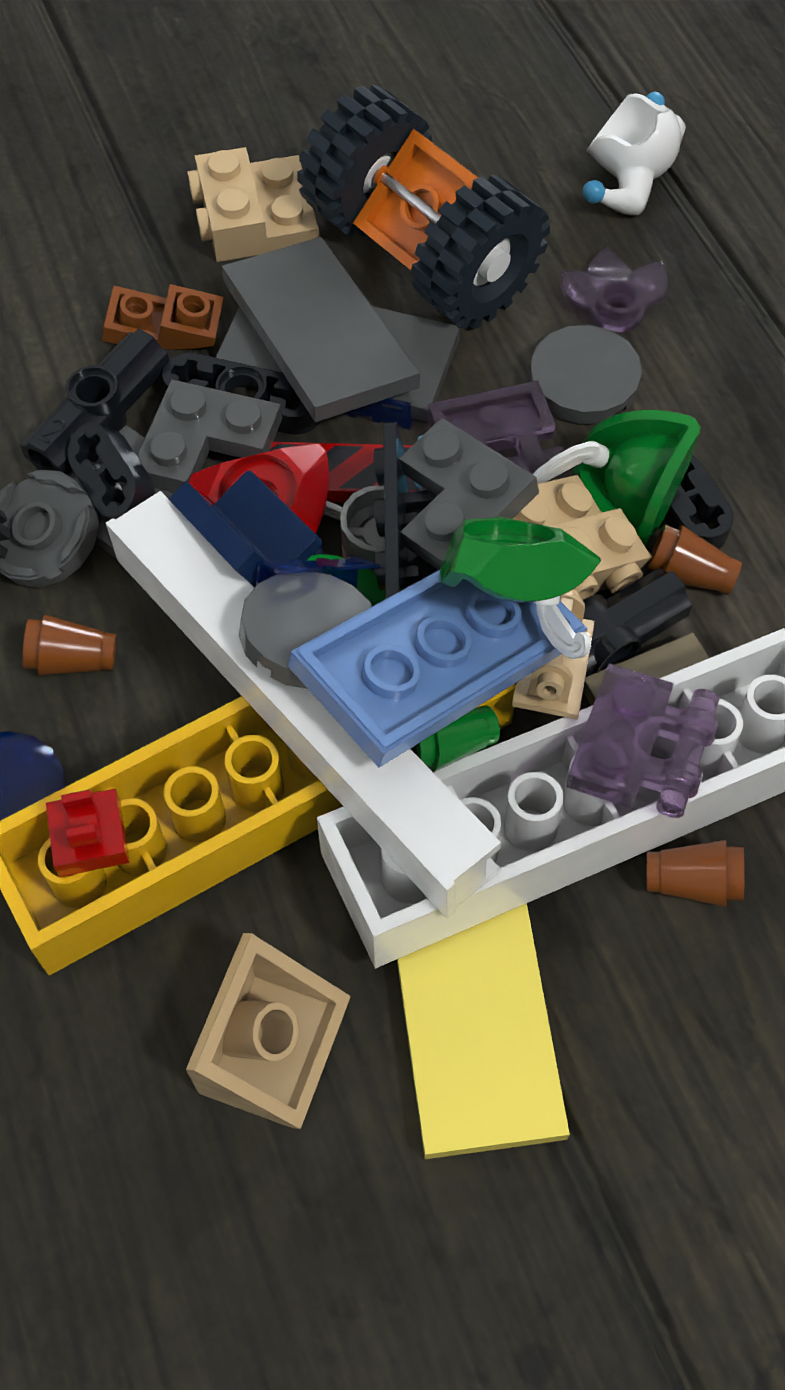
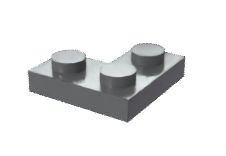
M171 379L137 457L151 477L155 488L175 493L185 481L189 482L193 473L202 470L209 451L240 458L270 451L282 421L281 404Z
M441 418L399 458L403 474L437 496L400 531L405 547L437 570L441 569L452 535L463 520L492 517L513 519L539 494L536 476L444 418Z

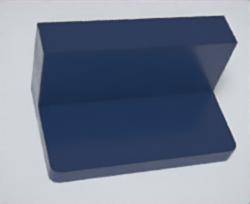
M246 471L214 505L187 481L169 498L171 503L232 568L254 587L258 583L279 573L297 571L322 544V540L252 471Z

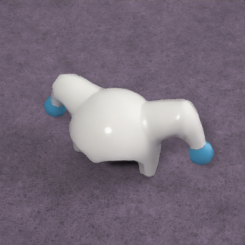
M651 92L646 97L640 94L627 95L586 150L601 166L617 177L619 189L610 190L606 189L600 181H588L582 189V197L586 202L592 204L600 202L618 213L629 216L639 215L644 211L650 196L653 180L664 174L675 161L686 129L683 120L665 106V99L659 92Z

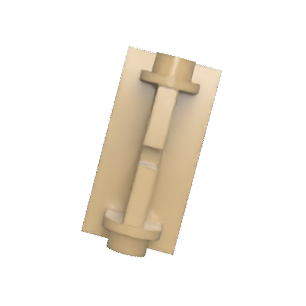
M573 589L561 595L560 601L588 628L586 632L592 641L595 621L583 619L585 604L580 598L579 593ZM589 653L583 658L571 659L561 654L516 682L512 706L578 720Z

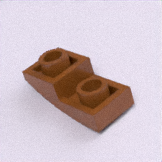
M172 284L169 285L167 298L113 286L103 326L102 341L118 344L129 332L135 333L139 328L154 336L157 343L164 350L214 346L224 297Z

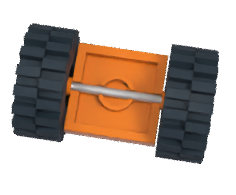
M371 85L370 90L361 86L354 89L353 99L347 94L337 99L338 109L334 113L327 109L320 118L324 124L319 131L312 128L307 137V140L312 143L310 150H302L299 162L306 166L304 169L297 171V181L303 185L299 189L301 196L306 200V203L346 235L353 236L354 233L358 236L368 235L410 269L411 274L416 277L412 284L414 289L418 291V294L455 325L466 329L469 325L473 329L480 327L483 319L487 322L497 317V309L501 307L506 310L513 303L511 297L516 291L523 292L528 285L525 279L529 273H536L540 262L536 259L538 255L545 253L548 242L543 239L550 234V225L546 222L549 219L547 213L503 178L501 179L497 175H490L488 180L483 177H477L432 142V135L427 132L430 128L427 121L386 89L383 90L379 86Z

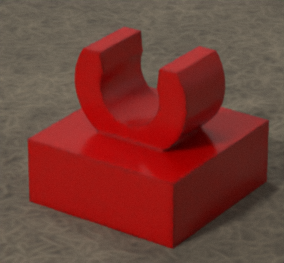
M116 788L92 793L91 789L61 795V800L46 802L53 865L59 877L130 863L121 801Z

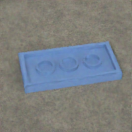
M440 570L294 649L291 651L288 667L377 767L380 768L562 654L550 643L544 634L537 616L536 603H521L499 599L478 589L465 579H462L456 587L452 588L439 582ZM561 601L556 605L575 633L587 631L588 628Z

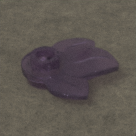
M603 248L595 256L587 272L563 270L561 272V289L565 297L572 304L590 311L593 321L598 326L613 332H625L637 327L643 320L645 309L663 299L668 284V274L664 263H650L632 272L609 248Z

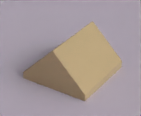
M243 933L186 1068L198 1094L282 1125L301 1129L351 996L254 934Z

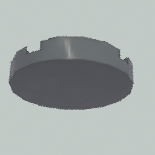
M593 325L567 326L550 333L536 346L529 369L531 392L538 401L540 398L543 403L548 405V412L558 419L577 424L600 423L614 416L616 412L623 410L625 407L627 410L635 401L642 377L640 357L629 341L612 330Z
M37 470L26 474L30 478L21 481L18 485L12 481L0 490V510L5 513L8 520L3 525L10 529V539L0 541V544L8 549L5 559L0 558V573L20 586L42 588L62 582L82 566L94 548L99 529L97 508L84 487L60 471Z
M306 570L279 573L258 583L245 598L240 621L239 638L245 656L256 667L258 661L263 667L271 670L270 678L286 686L307 689L288 667L291 651L371 608L372 604L353 585L332 575Z

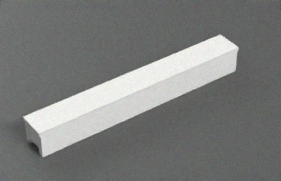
M161 491L116 520L112 518L106 522L118 562L447 919L455 913V908L499 873V866L490 857L501 849V842L411 749L378 768L308 689L286 686L270 678L271 670L263 667L258 661L256 667L245 656L239 638L240 621L244 600L254 587L232 568Z

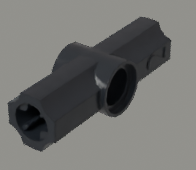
M138 328L135 333L129 332L98 365L79 368L71 374L66 382L67 397L20 445L24 457L37 470L60 471L67 475L72 470L68 460L70 439L83 424L93 422L118 432L127 425V410L162 374L164 366L169 361L168 353L157 343L155 337Z
M658 568L608 599L598 594L583 600L585 604L583 619L595 621L585 677L635 657L643 643L689 616L692 604L686 594L685 585L672 570L666 572Z

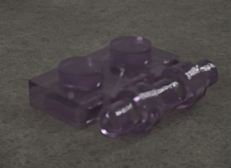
M538 380L430 403L428 405V419L431 428L441 418H444L494 451L515 447L518 456L507 459L531 474L551 458L564 451L562 446L541 450L539 445L540 441L554 438L556 424Z
M609 663L570 768L566 787L633 809L640 786L660 792L656 804L658 812L671 818L682 817L688 799L698 794L703 778V771L699 767L704 748L714 742L719 727V720L715 716L719 703L718 695L707 689L694 690L689 706L678 709L668 705L674 683ZM657 735L677 741L672 758L663 760L651 756Z

